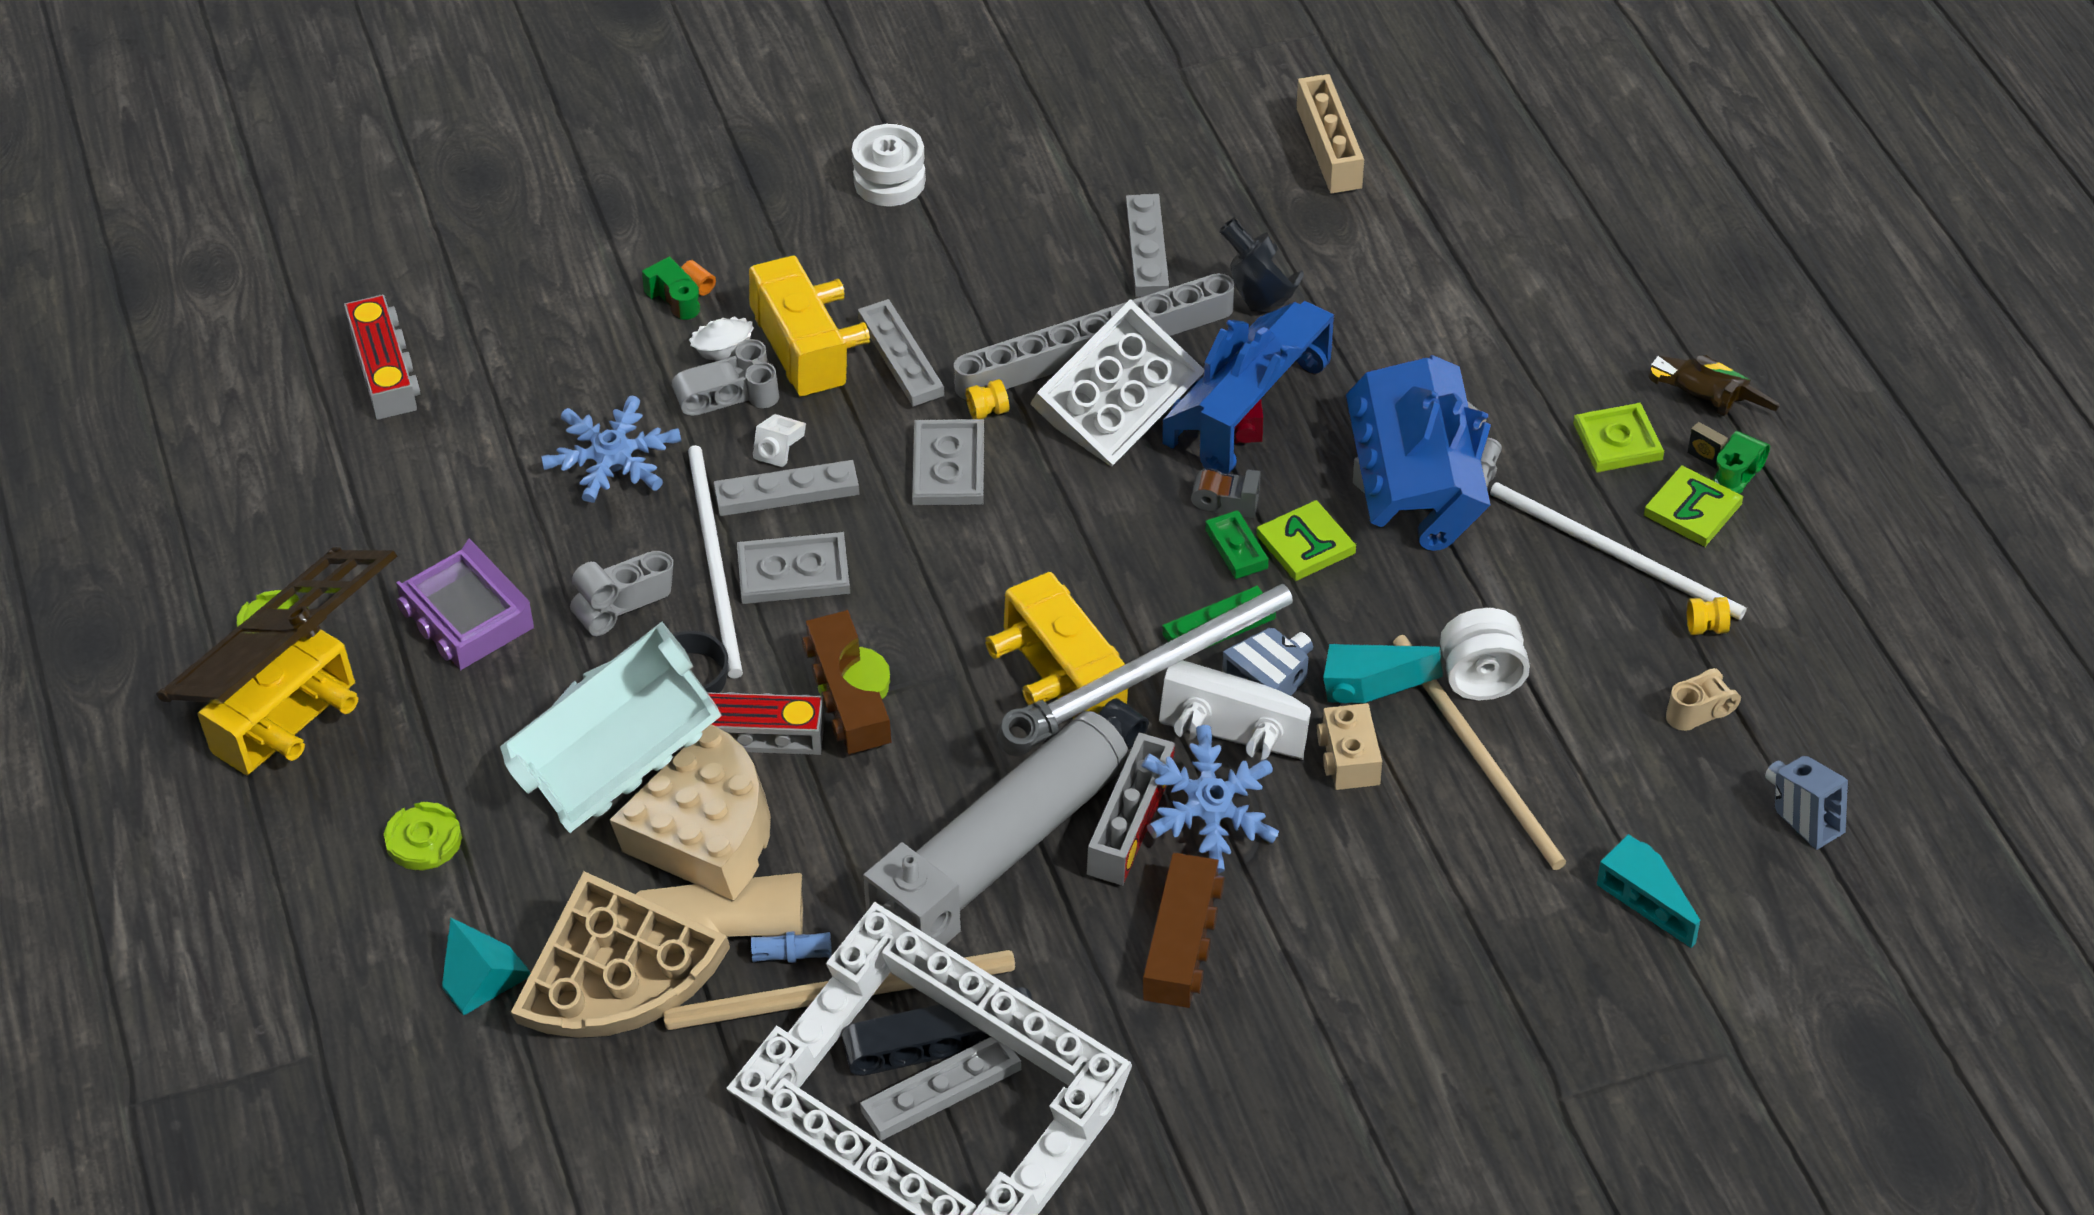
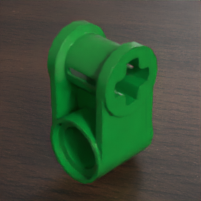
M1735 431L1726 446L1718 453L1716 463L1719 469L1713 481L1740 494L1755 474L1759 473L1763 468L1770 452V444Z

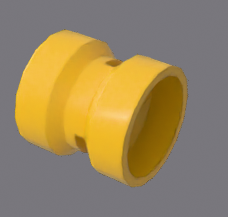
M1001 379L989 381L986 388L975 385L965 389L968 409L973 419H984L992 411L997 415L1009 412L1008 395Z
M1714 597L1712 601L1704 602L1701 598L1688 599L1686 613L1690 635H1701L1706 630H1713L1716 634L1729 632L1730 606L1727 597Z

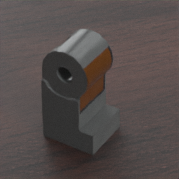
M1203 469L1196 475L1191 501L1197 508L1205 511L1227 514L1239 510L1242 517L1255 518L1260 496L1261 471L1246 470V475L1240 476L1222 474L1214 469Z

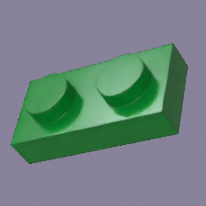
M1239 510L1206 520L1205 530L1235 579L1268 569L1269 559Z

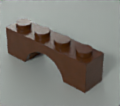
M845 610L807 620V636L802 637V645L807 659L812 657L815 664L811 666L816 685L824 686L825 691L822 692L825 710L827 714L833 712L835 719L832 720V727L837 742L844 741L848 754L892 743L890 719L880 693L858 689L843 678L847 670L861 660L859 638L849 611Z

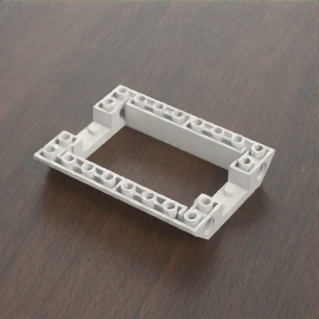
M874 902L826 964L832 978L789 1032L776 1025L727 1087L728 1092L912 1215H1038L1114 1114L1132 1067L1131 1062ZM890 972L1069 1085L1068 1088L1063 1087L1049 1106L1054 1120L1011 1177L1006 1176L1002 1172L998 1173L985 1190L987 1196L978 1208L974 1203L800 1089L801 1085L841 1036L843 1030L849 1026Z

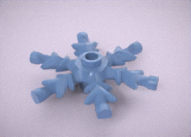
M628 396L623 411L613 410L616 422L609 421V424L614 430L607 429L602 433L599 432L600 423L593 426L590 415H586L582 420L573 410L567 408L561 414V419L567 424L572 425L566 429V432L581 435L577 438L578 440L591 441L592 445L587 449L578 445H574L575 450L558 448L556 451L560 455L541 456L544 470L562 464L561 470L565 471L577 462L581 467L587 459L595 460L597 465L586 470L587 473L591 474L580 481V485H588L582 494L583 501L595 502L600 487L605 490L609 489L610 484L607 476L614 477L612 472L623 469V475L630 471L632 483L636 484L639 479H642L648 487L655 491L663 483L659 476L651 473L657 469V466L642 463L645 461V458L632 457L631 453L636 449L649 453L648 448L664 451L666 446L663 443L681 442L680 432L677 428L660 434L661 428L657 427L646 436H644L642 431L636 439L627 438L626 433L637 428L632 424L639 421L643 416L640 413H635L640 405V399L636 396Z
M1200 725L1196 727L1199 746L1190 744L1191 751L1199 761L1192 762L1194 767L1201 772L1199 779H1189L1185 766L1180 773L1177 765L1169 756L1166 757V764H1163L1150 753L1144 759L1141 766L1160 775V777L1155 779L1156 784L1174 785L1171 792L1184 790L1188 794V802L1185 805L1172 801L1176 809L1158 808L1157 811L1163 818L1147 825V829L1153 838L1161 836L1169 829H1172L1174 837H1178L1184 822L1189 829L1191 828L1192 816L1205 820L1206 826L1199 834L1206 835L1201 843L1199 851L1201 853L1209 851V858L1218 859V873L1225 871L1222 852L1231 854L1230 847L1222 837L1229 836L1227 831L1219 825L1222 818H1231L1236 831L1241 825L1244 833L1251 841H1254L1255 833L1270 844L1278 836V830L1260 822L1266 817L1264 813L1246 812L1249 805L1237 808L1232 802L1234 793L1248 796L1245 789L1261 790L1263 786L1257 780L1272 773L1273 768L1268 760H1263L1250 769L1247 762L1242 761L1236 775L1230 769L1228 781L1224 782L1222 779H1217L1214 772L1221 767L1222 763L1214 762L1221 751V746L1216 745L1212 747L1211 726Z

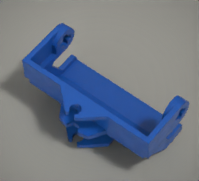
M1304 301L1302 304L1293 302L1263 315L1250 327L1244 321L1228 320V330L1220 329L1205 360L1204 376L1192 385L1191 390L1183 399H1178L1174 403L1171 412L1163 419V444L1174 448L1178 444V436L1183 430H1200V460L1204 468L1218 470L1222 474H1229L1237 463L1234 454V427L1296 360L1303 369L1314 374L1323 371L1330 363L1334 314Z
M1431 355L1429 358L1366 372L1346 393L1370 521L1374 525L1383 527L1399 510L1434 508L1418 526L1419 542L1427 550L1445 549L1491 505L1481 464L1491 424L1483 422L1479 428L1480 423L1488 418V414L1469 408L1460 366Z

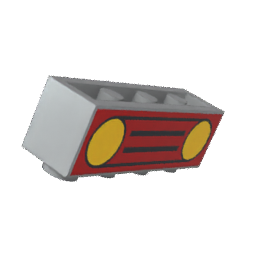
M384 294L344 303L349 329L376 419L416 411L415 396L421 395L416 375L409 376V373L413 372L409 352L402 353L401 351L406 349L402 329L395 330L394 328L399 326L395 307H388Z
M707 692L722 715L712 725L729 733L745 748L746 752L821 755L825 724L823 696Z
M1138 733L1088 846L1087 875L1124 885L1148 830L1147 825L1151 823L1167 786L1156 784L1155 779L1160 777V775L1145 769L1141 765L1149 753L1157 757L1163 764H1166V757L1168 756L1174 761L1175 743Z

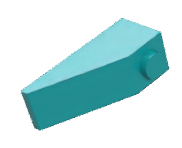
M1329 644L1324 672L1328 702L1366 703L1443 677L1440 647Z
M1628 834L1600 861L1597 886L1692 948L1696 944L1701 920L1660 854L1655 852L1647 843L1640 842Z

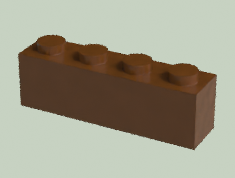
M1173 852L1143 976L1144 1001L1190 1008L1193 993L1200 994L1204 970H1199L1200 961L1207 962L1211 939L1206 938L1207 929L1214 930L1217 920L1218 907H1213L1214 898H1222L1225 877L1218 875V859Z

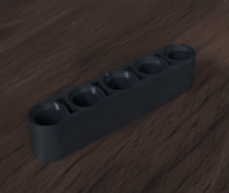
M1021 987L1013 988L1033 1001L1031 992L1028 989ZM941 1004L857 1022L846 1027L841 1034L850 1071L860 1076L952 1057L991 1037Z

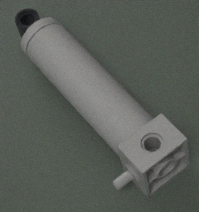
M1118 698L1109 701L1099 714L1092 711H1083L916 852L901 842L864 873L866 912L876 902L939 943L946 945L961 932L960 911L1122 772L1129 756L1128 749H1132L1138 733L1146 734L1149 725L1148 719Z

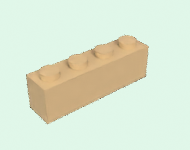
M1330 74L1298 79L1297 110L1330 194L1362 189L1364 158Z

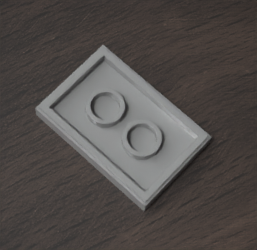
M984 419L914 420L913 505L984 504Z
M844 532L737 542L742 604L850 594Z

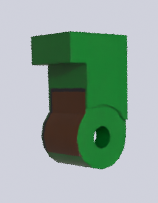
M670 256L642 270L644 293L650 299L660 296L671 307V313L677 319L689 320L699 314V288L692 278Z

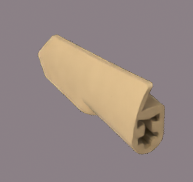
M801 873L754 877L734 901L697 884L642 890L635 894L727 937L784 936L787 935V932L795 931V935H802Z

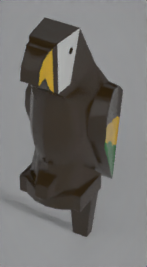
M1700 355L1695 359L1689 360L1658 356L1651 364L1648 377L1655 384H1658V382L1667 383L1681 388L1698 399L1711 401L1717 407V413L1722 416L1729 412L1736 401L1747 400L1775 412L1780 403L1749 385L1750 379L1707 355Z

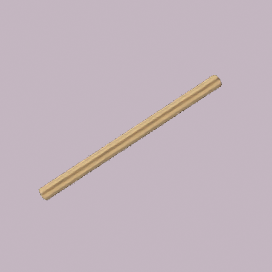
M1010 950L965 957V959L991 975L1011 972L1015 969L1014 955ZM890 972L873 995L912 989L914 987ZM828 981L673 1007L663 1014L665 1027L668 1030L807 1007L813 1002Z

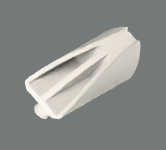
M1181 660L1167 669L1164 678L1159 722L1173 726L1179 737L1186 730H1189V740L1197 736L1196 727L1209 725L1211 726L1212 737L1247 745L1246 751L1251 757L1259 749H1262L1261 760L1266 759L1270 752L1303 760L1311 711L1308 706L1296 698L1269 686Z

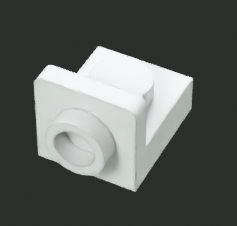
M776 414L772 415L756 426L753 458L783 467L787 464L789 446L804 436L806 423Z

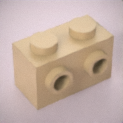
M1369 704L1324 708L1323 723L1317 724V737L1319 746H1326L1327 753L1323 755L1326 776L1332 775L1335 790L1380 785L1382 758Z

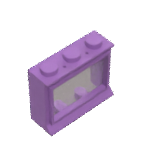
M470 538L463 548L455 554L403 583L400 581L396 582L400 597L396 602L402 614L406 618L411 616L416 621L425 639L431 638L436 643L441 656L446 661L451 659L460 670L534 628L529 600Z

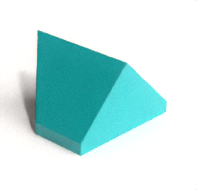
M450 917L442 987L464 1016L529 978L531 973L510 946Z

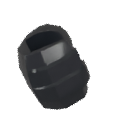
M1233 217L1220 228L1219 232L1238 252L1230 264L1234 284L1251 311H1274L1283 306L1293 296L1304 276V272L1301 270L1287 278L1271 260L1278 247L1268 232L1253 239L1236 217Z

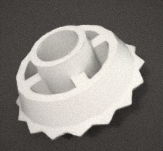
M735 316L730 319L721 318L710 321L707 326H700L698 331L692 332V338L689 339L691 342L690 346L694 347L705 359L719 361L736 356L735 350L737 345L751 338V332L754 327L751 321L747 322L746 318L738 319Z

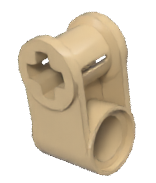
M1709 669L1696 677L1678 682L1673 686L1667 707L1666 720L1673 728L1678 730H1692L1696 726L1729 715L1739 705L1741 696L1736 690H1730L1722 681L1723 675L1718 669Z

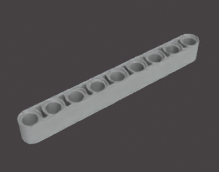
M1212 274L1132 301L1165 333L1171 336L1230 316L1234 308V281L1225 274ZM1127 302L959 356L954 362L956 394L966 399L965 389L967 387L978 385L986 388L989 381L1001 379L1005 389L1057 373Z

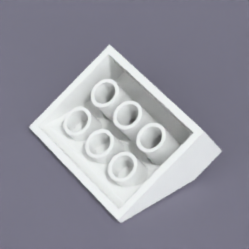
M1130 299L1036 393L1031 405L1056 429L1112 467L1204 374V369Z

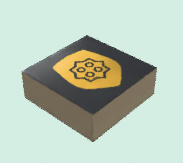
M1698 422L1691 428L1687 453L1717 469L1716 459L1718 453L1726 446L1728 438Z

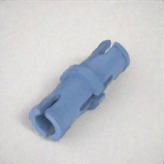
M795 931L787 932V935L751 937L753 962L788 959V963H796V959L830 958L832 956L830 932L795 935Z

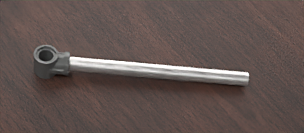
M1280 584L1048 705L1043 700H1038L1023 709L1017 708L1009 711L1004 716L997 733L999 747L1010 756L1025 755L1031 750L1032 746L1058 733V724L1290 605L1293 599L1289 589L1284 584ZM1020 727L1026 732L1027 737L1016 738L1010 733L1009 728Z

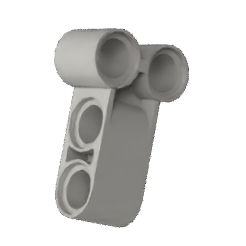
M755 339L745 340L737 345L735 350L736 356L678 373L672 380V387L683 413L691 416L700 415L748 400L757 408H769L775 405L779 400L776 369L767 361L766 347L763 342Z
M651 551L606 569H602L596 562L592 561L581 565L572 576V584L579 593L571 601V612L593 636L607 633L615 625L617 616L663 599L670 594L673 575L672 557L662 551Z

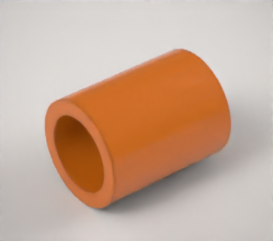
M689 260L682 265L681 268L697 284L700 295H707L713 290L716 284L714 275L693 260Z

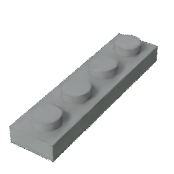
M1159 194L1126 195L1135 297L1147 296L1169 289Z
M887 299L858 309L859 321L866 324L872 342L911 405L916 406L943 397L944 386L890 300Z
M853 460L714 481L720 516L859 495V484Z
M990 1037L860 1102L861 1112L880 1141L1020 1071L1021 1060L1015 1051L995 1038Z

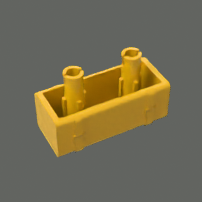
M789 256L750 267L749 303L758 326L762 328L786 371V377L789 382L793 384L799 396H805L844 385L846 383L847 348L869 344L870 335L864 322L838 329L825 308L824 304L844 300L845 293L840 279L813 286L797 257Z
M1047 572L1009 588L1005 592V631L988 636L985 639L986 648L993 659L1019 649L1041 676L1042 680L1023 686V695L1028 705L1038 700L1047 702L1056 697L1059 699L1125 665L1119 657L1118 651L1113 646H1110L1071 597L1067 587L1062 585L1052 572ZM1128 688L1085 711L1099 714L1103 707L1114 698H1118L1127 704Z
M320 629L316 635L307 640H297L224 703H209L197 714L210 751L246 776L276 751L290 761L299 758L304 751L305 744L303 739L295 735L329 705L337 708L343 714H349L358 703L357 693L349 690L355 684L345 646L341 641Z

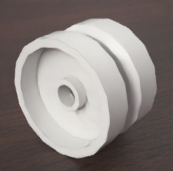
M882 124L862 131L854 140L852 146L853 176L857 193L865 201L880 206L906 204L917 198L924 190L926 181L925 166L923 164L925 159L924 145L921 137L913 129L897 124Z
M1481 608L1462 613L1447 623L1441 632L1440 645L1443 658L1446 661L1448 681L1455 693L1473 700L1496 699L1510 694L1524 683L1529 675L1530 664L1527 652L1523 646L1524 639L1521 627L1515 616L1505 610Z

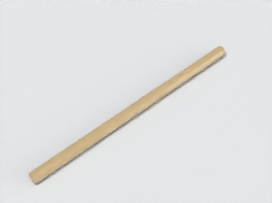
M1400 635L1393 641L1394 646H1412L1405 635ZM1437 679L1423 683L1422 685L1550 866L1553 870L1561 869L1566 864V860Z

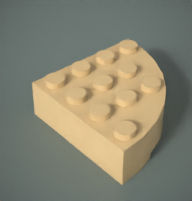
M710 724L702 731L703 735L696 743L687 748L684 747L610 819V822L623 853L734 901L751 881L759 867L757 859L762 849L767 847L770 838L771 815L755 765L745 748L729 733Z
M584 871L511 1011V1015L517 1024L546 1034L575 1038L610 1036L640 1028L663 1017L664 1012L683 1004L715 973L730 949L727 936Z

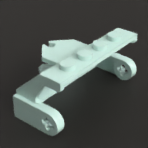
M661 622L613 660L584 673V679L577 684L576 681L571 683L552 707L506 741L500 748L505 765L518 784L528 794L539 787L558 813L562 825L571 833L591 816L597 818L603 815L612 806L611 801L621 793L629 794L642 783L641 778L652 769L658 771L665 767L672 760V754L682 746L687 748L696 743L702 737V731L722 715L714 701L690 670L693 665L685 649L665 624Z

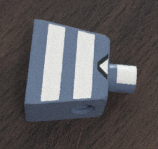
M1268 628L1223 651L1222 672L1269 686L1291 696L1307 678V654L1313 650V643L1303 632H1299L1291 639H1287L1275 628Z
M1801 756L1788 765L1781 761H1775L1769 766L1765 776L1767 780L1776 786L1775 809L1777 813L1812 847L1818 850L1846 833L1848 780L1808 756Z

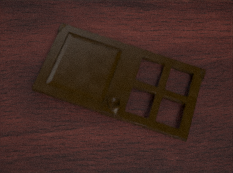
M332 547L322 558L165 688L156 693L157 697L162 702L180 700L224 703L297 640H307L316 635L321 629L319 624L327 618L326 616L397 557L395 551L342 550L340 547ZM330 564H342L323 581L312 580ZM357 565H369L353 580L339 581ZM295 593H307L289 609H277ZM336 593L318 609L308 610L307 607L322 594Z

